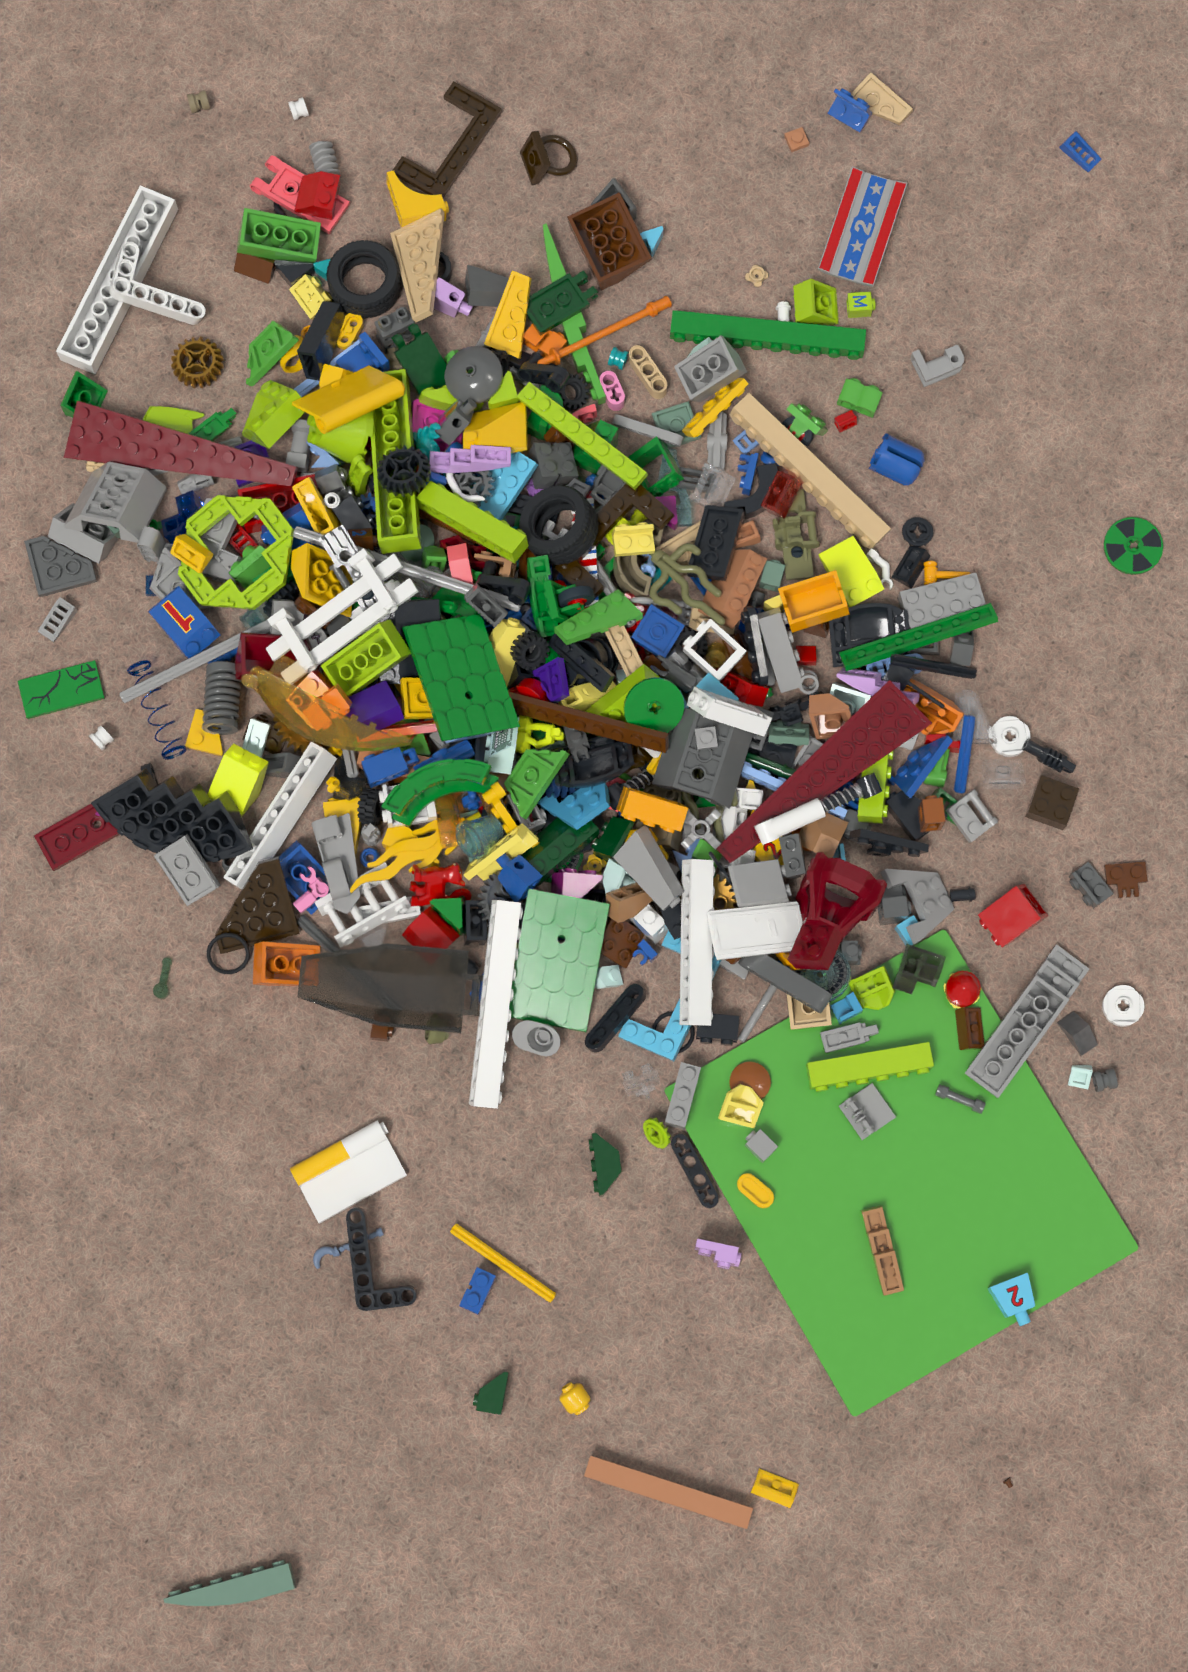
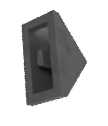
M1074 1011L1057 1022L1080 1056L1098 1045L1090 1025Z

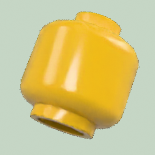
M569 1382L561 1388L562 1393L559 1396V1400L568 1413L579 1415L589 1408L590 1396L582 1384H572V1382Z

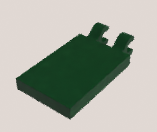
M581 271L574 277L568 273L529 296L527 316L540 336L589 308L590 303L588 301L598 298V291L595 286H592L583 293L578 287L588 282V276L585 271Z
M413 323L407 327L414 338L409 343L405 344L401 334L397 333L391 337L398 348L393 353L402 368L406 369L407 376L419 396L426 388L433 387L434 389H439L446 385L445 370L447 364L428 332L421 333L419 326Z

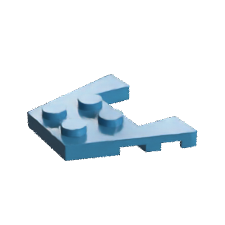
M606 783L588 788H580L573 794L568 795L562 802L554 798L553 794L550 798L546 795L538 801V804L542 809L549 811L553 816H557L564 823L578 830L610 807L609 789Z

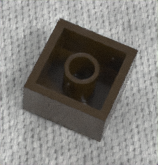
M1041 775L1035 786L1025 817L1064 830L1069 821L1079 788Z

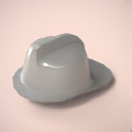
M525 1020L519 1022L512 1031L514 1043L525 1051L541 1056H551L560 1047L561 1040L559 1034L549 1024Z

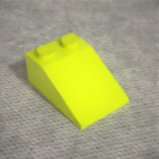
M854 536L818 554L827 573L834 570L837 571L848 608L884 590L875 569Z

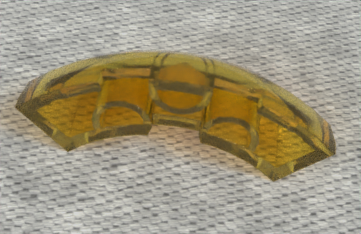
M451 793L436 799L434 803L436 814L440 815V818H437V826L442 849L464 844L462 822L455 794Z

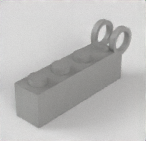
M780 607L757 614L759 627L780 692L784 693L796 688H800L805 694L816 692L819 687L817 674L813 670H803V667H798L797 661H800L797 649L793 650L791 645L794 642L792 632H787L785 626L789 624L786 613H781ZM806 678L814 680L813 684L809 686L804 685L802 682Z

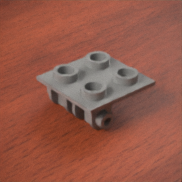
M873 1083L839 1105V1108L861 1140H864L896 1118Z

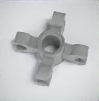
M715 808L705 819H697L688 810L685 820L692 826V832L681 842V845L687 849L697 838H704L716 849L721 842L710 832V825L721 816V813ZM699 823L706 825V833L698 834L695 831V826Z

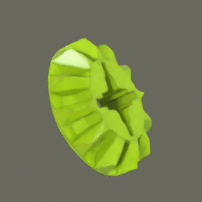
M651 1117L644 1122V1134L652 1145L663 1149L671 1142L669 1139L671 1135L667 1132L668 1128L663 1125V1122H659L657 1118L652 1119Z

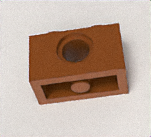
M932 795L922 799L918 807L920 832L941 831L946 822L943 798H937V796Z

